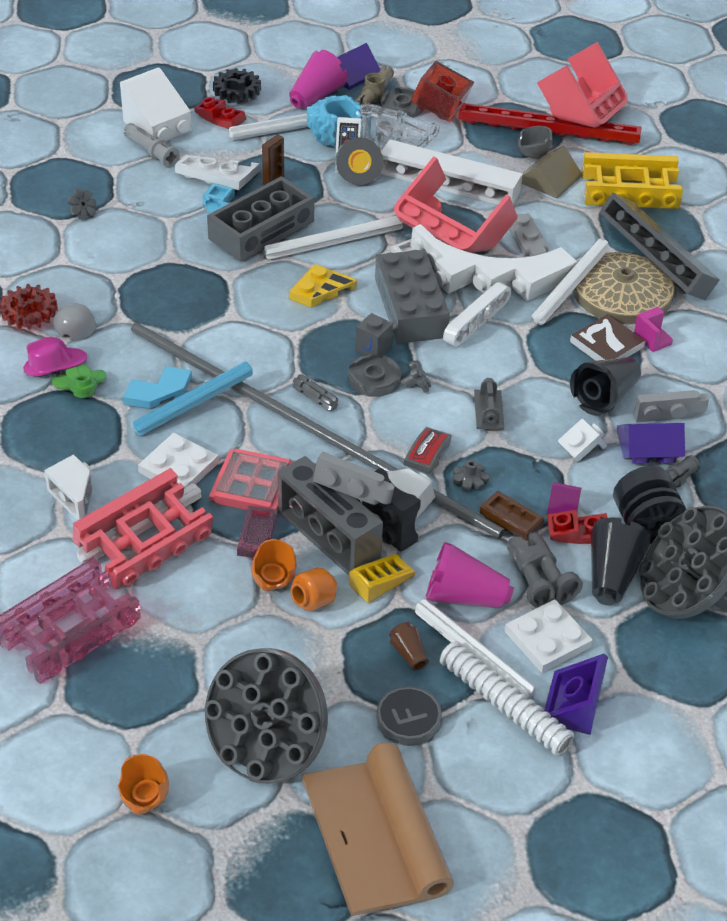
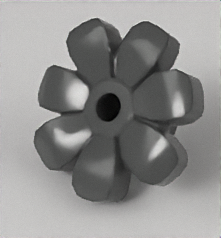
M81 188L74 190V196H69L67 199V203L71 205V214H78L79 220H85L87 216L93 217L96 214V210L92 207H95L97 204L94 198L90 199L92 192L89 190L82 191Z
M419 360L409 362L412 372L411 375L403 378L405 386L409 388L417 384L424 393L428 392L431 382L422 369L421 362Z
M468 460L464 462L463 467L456 466L454 468L453 482L456 485L462 484V490L470 492L472 486L475 489L483 488L484 484L489 481V474L484 473L485 467L483 465H478L475 460Z

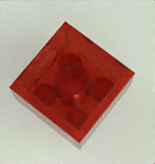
M435 61L421 77L411 101L417 104L418 107L434 113L438 118L451 122L460 110L462 103L466 102L474 81Z

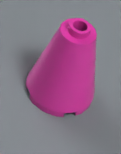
M327 50L314 51L289 92L291 104L296 108L305 109L342 88L348 80L346 69L343 71L340 67L342 62Z
M443 543L436 560L438 562L435 570L432 571L427 588V600L491 608H501L503 603L509 604L514 591V587L509 586V578L453 544Z

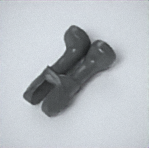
M538 532L528 535V547H526L521 536L509 539V545L507 546L509 555L517 563L521 574L527 580L529 587L526 593L528 601L532 606L538 608L554 600V597L560 605H563L574 599L581 592L583 582L574 572L561 574L556 566V557ZM539 570H543L546 579L541 578Z

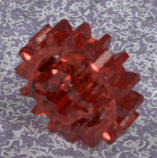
M27 284L26 288L23 289L20 286H16L17 291L8 290V296L1 297L0 312L3 321L7 320L9 326L16 324L17 329L26 326L28 330H31L32 325L40 328L42 322L49 324L50 317L54 318L56 311H58L55 293H50L49 288L41 290L40 285L31 287L30 284Z

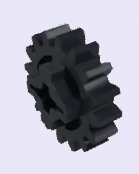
M237 68L226 69V73L219 72V76H214L213 92L215 96H220V100L227 99V103L232 102V100L236 101L237 104L240 102L247 103L249 98L254 100L256 99L255 95H260L261 80H259V75H254L253 71L247 72L246 69L238 71Z

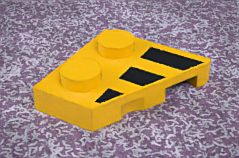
M314 264L289 291V299L308 307H314L325 300L338 297V291L345 288H348L350 291L354 290L357 287V279Z

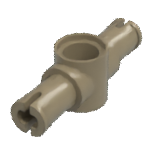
M384 65L378 73H370L365 76V86L361 91V95L355 100V102L360 103L363 110H367L371 103L380 102L381 95L385 92L388 81L394 75L393 68L390 66L387 68Z

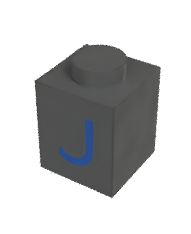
M373 313L368 315L356 326L355 351L363 355L376 354V357L381 358L392 348L393 323Z

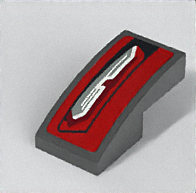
M426 427L414 441L404 459L403 465L430 474L439 464L441 453L450 445L452 435Z

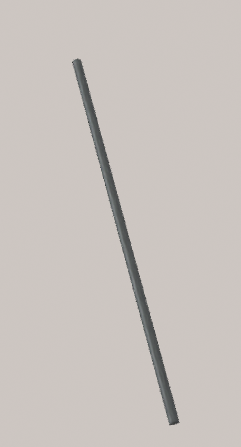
M135 322L132 325L131 331L211 377L215 378L224 373L223 370L141 324ZM244 382L231 387L376 470L379 468L386 472L399 470ZM433 489L435 498L432 501L498 539L503 536L504 528Z

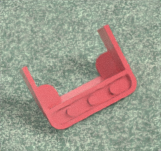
M598 42L568 58L578 77L577 80L569 66L566 65L537 82L550 105V111L554 117L593 128L604 124L628 102L626 91Z
M433 156L396 202L394 212L398 220L412 228L421 224L436 239L469 253L493 249L518 218L510 196L505 195L477 232L469 229L441 213L442 205L434 197V194L446 181V177L438 159Z

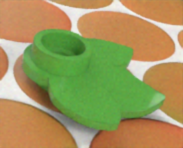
M81 364L66 369V375L54 377L51 379V382L58 389H70L75 397L86 398L92 396L95 393L97 384L106 379V372L104 370L91 371L88 366Z

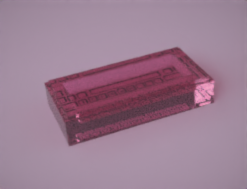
M248 506L237 546V556L254 558L258 547L264 541L272 539L277 519V509Z

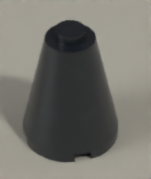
M630 357L585 362L573 371L570 378V390L573 398L577 397L581 404L579 406L583 411L591 415H602L611 411L641 377V368L638 362Z
M615 517L596 521L590 533L592 595L599 603L608 606L614 605L623 599L650 547V534L644 527L632 521L630 526L621 524V518Z

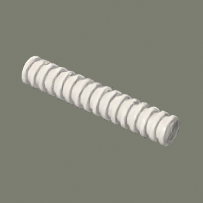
M452 642L443 650L440 657L441 665L447 666V669L450 672H454L455 676L461 678L464 683H469L471 689H476V692L479 695H483L486 701H491V704L494 707H498L501 713H506L507 718L513 719L516 725H521L522 730H529V735L536 737L537 742L544 743V747L547 750L552 749L553 755H561L570 747L574 738V733L571 730L566 731L564 724H558V720L553 717L551 718L550 713L543 712V708L539 705L535 706V702L531 699L528 700L526 694H520L518 688H513L512 683L505 682L506 680L503 676H498V673L495 670H491L489 665L484 664L479 658L476 659V655L469 653V650L466 647H462L460 642Z

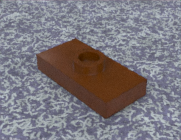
M278 134L262 144L263 185L281 176L284 177V137Z
M498 490L480 506V514L513 534L521 536L525 541H528L530 533L537 532L544 525V517Z

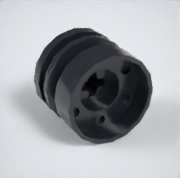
M645 466L637 468L623 476L614 487L613 498L623 517L624 523L630 526L632 521L644 527L650 534V544L657 537L659 528L664 523L671 522L686 510L669 472L662 467Z

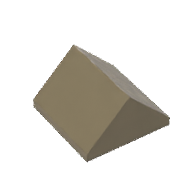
M563 145L542 156L524 171L521 184L557 199L581 177L582 173Z

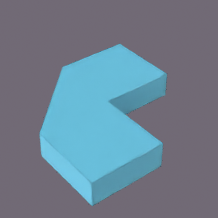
M213 183L202 196L203 204L208 213L210 214L229 204L235 196V189Z
M165 366L158 384L131 379L123 396L124 404L151 409L160 405V402L171 397L176 399L185 394L192 379V370Z

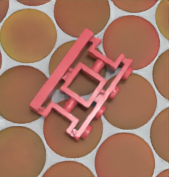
M172 468L167 469L73 523L72 540L79 548L83 546L84 551L88 553L100 546L111 559L109 563L105 564L104 574L107 578L112 579L111 585L115 589L123 585L128 586L132 584L144 572L157 569L164 560L173 555L178 556L182 554L189 545L196 541L201 542L211 534L214 517L210 513L206 514V510L203 507L190 514L180 503L179 499L183 497L184 486L181 483H177L178 475ZM161 500L169 508L163 513H160L154 506V504ZM149 518L160 533L142 543L130 528ZM177 518L184 528L175 533V529L169 522ZM115 528L120 538L112 542L105 533ZM130 547L137 556L126 562L125 556L120 551Z

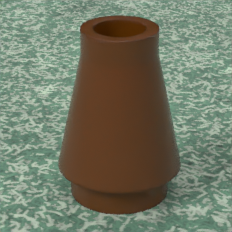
M404 622L390 631V644L410 665L413 671L420 670L428 664L429 660L425 655L417 627L412 626L410 622Z

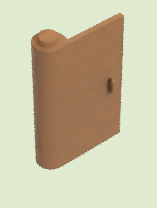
M388 742L376 744L369 752L366 763L302 774L303 784L351 916L436 899L452 890L454 886L453 878L396 744Z

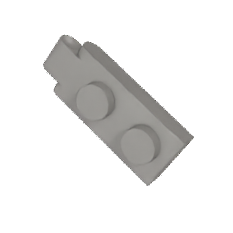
M518 214V218L510 227L509 232L523 256L530 257L547 253L548 245L530 214Z
M696 390L637 395L633 415L636 423L695 417L696 413L707 411L710 397L705 393L700 394Z
M322 452L317 459L313 482L370 504H378V502L383 504L391 503L394 485L384 481L382 474Z

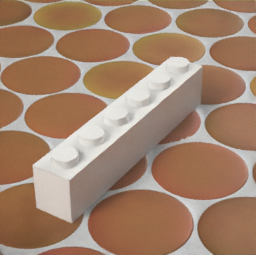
M391 139L381 151L383 167L379 174L413 182L434 156L438 159L446 177V181L439 190L496 205L501 202L505 195L510 196L514 205L521 192L523 173Z

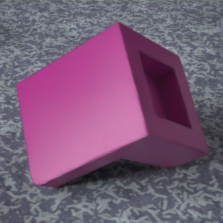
M659 307L637 314L634 330L635 334L645 340V346L652 352L670 346L673 343V339L661 328L664 311Z

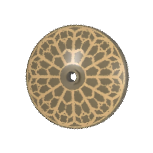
M610 252L606 253L573 290V294L582 308L598 318L608 314L621 324H636L637 314L655 307H659L666 313L673 302L675 285L674 281L649 258L632 253Z

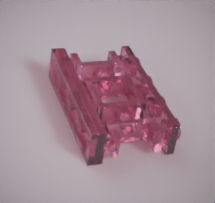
M93 557L0 614V646L2 648L5 646L10 651L23 643L32 652V654L25 657L27 670L30 673H34L35 680L42 684L49 678L57 676L60 671L75 661L83 659L86 654L98 646L109 642L112 637L121 631L132 627L141 618L139 600L135 596L132 597L128 592L116 600L105 591L110 587L109 574L102 572L101 563ZM89 593L93 599L84 603L80 598ZM104 607L108 613L99 618L95 612ZM74 611L83 621L64 633L54 622ZM39 625L43 631L33 636L29 631ZM53 639L58 645L48 651L43 645Z

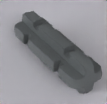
M299 374L297 378L293 379V388L301 393L303 392L305 396L326 410L333 411L334 408H337L339 399L332 393H328L326 389L303 374Z

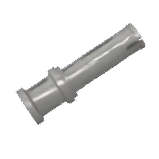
M128 123L124 127L126 132H123L126 137L148 150L149 155L154 159L161 160L162 165L165 167H173L178 162L180 157L178 149L167 146L166 141L153 138L133 123Z

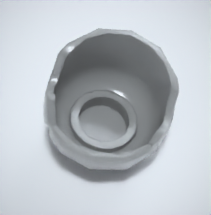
M70 303L63 306L56 312L53 319L54 327L59 335L64 337V334H68L74 341L89 337L97 326L89 308L78 303Z

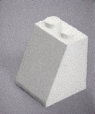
M159 67L120 82L123 121L126 124L133 123L153 138L164 141L192 131L191 111Z

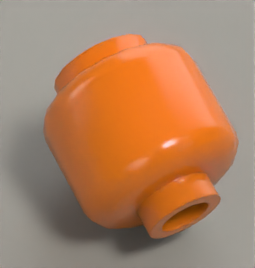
M316 567L295 576L290 591L294 603L305 611H314L333 603L336 597L337 582L327 570Z

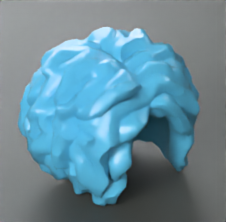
M334 95L318 100L311 107L308 106L307 123L308 127L312 130L311 133L315 140L323 146L330 145L336 147L338 117L361 118L362 130L365 112L359 102H355L352 97L347 95Z

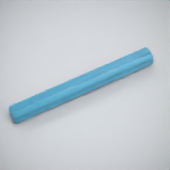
M243 362L140 417L132 423L135 432L142 436L253 375L251 365L248 362Z

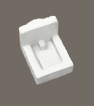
M583 419L558 440L559 444L577 462L585 457L595 446L598 445L602 450L607 447L602 439L605 435L595 423L589 425Z

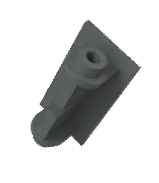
M486 378L481 383L480 390H474L476 428L504 430L501 390H497V383L492 378Z

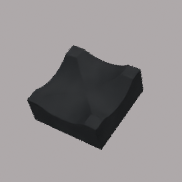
M379 468L378 470L374 471L379 474H382L384 476V481L392 483L388 477V473L384 471L382 468ZM394 485L391 503L383 504L378 502V504H370L362 501V505L370 512L377 514L383 522L382 538L387 544L394 546L399 552H402L418 542L415 520L421 506V500L415 495L406 493Z

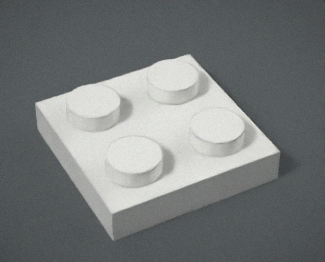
M173 432L138 464V471L140 474L152 479L167 469L172 468L178 475L177 483H181L185 488L192 483L197 484L219 463V458L217 454Z
M555 599L505 624V633L541 673L592 648L593 639Z

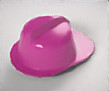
M45 337L27 345L28 361L23 366V370L29 376H42L54 371L73 368L86 361L87 353L78 348H67L63 340L57 337Z

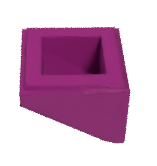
M553 482L547 514L571 510L578 512L582 488Z

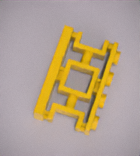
M584 152L582 177L583 179H595V181H586L584 191L585 205L604 206L611 194L616 193L632 200L638 207L679 209L683 188L681 185L669 184V182L677 183L679 174L678 156ZM621 180L642 181V183H624Z

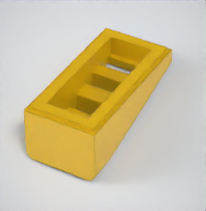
M393 554L351 570L349 572V585L369 603L413 577L415 571L397 554ZM393 565H396L401 571H397ZM385 570H388L391 574L388 575Z

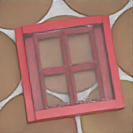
M236 448L235 450L230 449L210 492L209 500L214 501L215 504L268 515L271 513L276 514L278 510V471L293 462H290V459Z

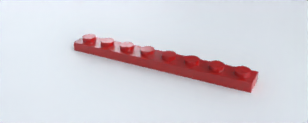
M462 103L458 118L470 124L483 122L488 126L505 125L515 130L534 126H546L554 134L560 136L573 134L582 139L595 137L601 141L617 140L627 145L639 143L642 130L641 126L605 122L593 128L560 120L550 114Z

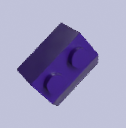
M685 423L617 425V434L623 458H632V464L649 463V458L659 457L660 463H677V457H685Z

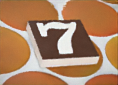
M608 314L575 332L570 338V342L596 361L629 357L644 348L645 345L644 339Z

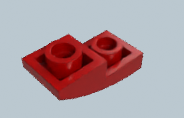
M214 97L203 99L202 103L194 108L195 113L205 120L227 129L232 126H238L246 120L245 111L227 108L225 100H218Z
M576 510L547 514L550 539L564 543L591 544L590 533L594 523L600 519L608 518L607 513L577 517Z

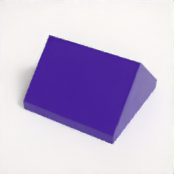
M367 43L337 57L342 62L340 65L342 70L346 69L348 80L343 87L348 90L364 83L367 74L380 71V67Z
M603 653L554 671L544 711L550 713L551 718H556L558 724H564L568 730L591 735L608 656Z

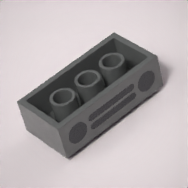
M281 176L208 214V239L242 262L262 251L266 245L274 244L313 223L315 198Z
M426 250L390 252L376 255L375 280L388 319L393 323V334L397 344L442 339L445 329L449 324L450 313Z
M304 456L278 471V513L348 576L349 572L356 567L381 559L383 522L380 517L370 512L362 505L359 499L313 482L316 463H313L308 457Z

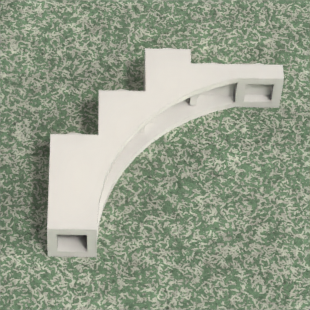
M421 224L413 227L410 247L413 250H426L437 282L448 294L471 283L474 284L476 289L485 293L495 283L501 282L512 287L517 294L528 302L555 289L577 264V261L562 247L536 256L496 258L469 253L447 245L436 239Z

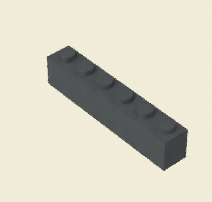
M616 193L611 194L599 213L687 294L706 300L720 279L632 200Z

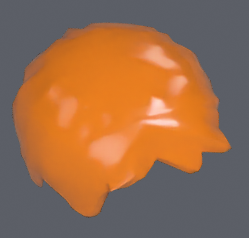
M277 539L266 540L258 547L252 561L251 572L255 582L262 590L272 591L287 587L294 579L297 564L293 547Z
M137 754L124 761L118 784L121 800L134 814L138 815L145 814L164 802L169 792V779L167 772L157 758L147 754Z

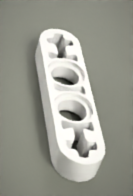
M501 282L495 283L448 324L443 340L454 347L460 346L506 305L511 296V288Z

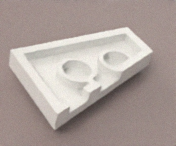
M185 155L175 164V173L182 174L187 178L204 180L208 184L216 183L235 190H240L259 173L260 163L251 162L250 167L239 165V161L235 160L217 163L215 158Z

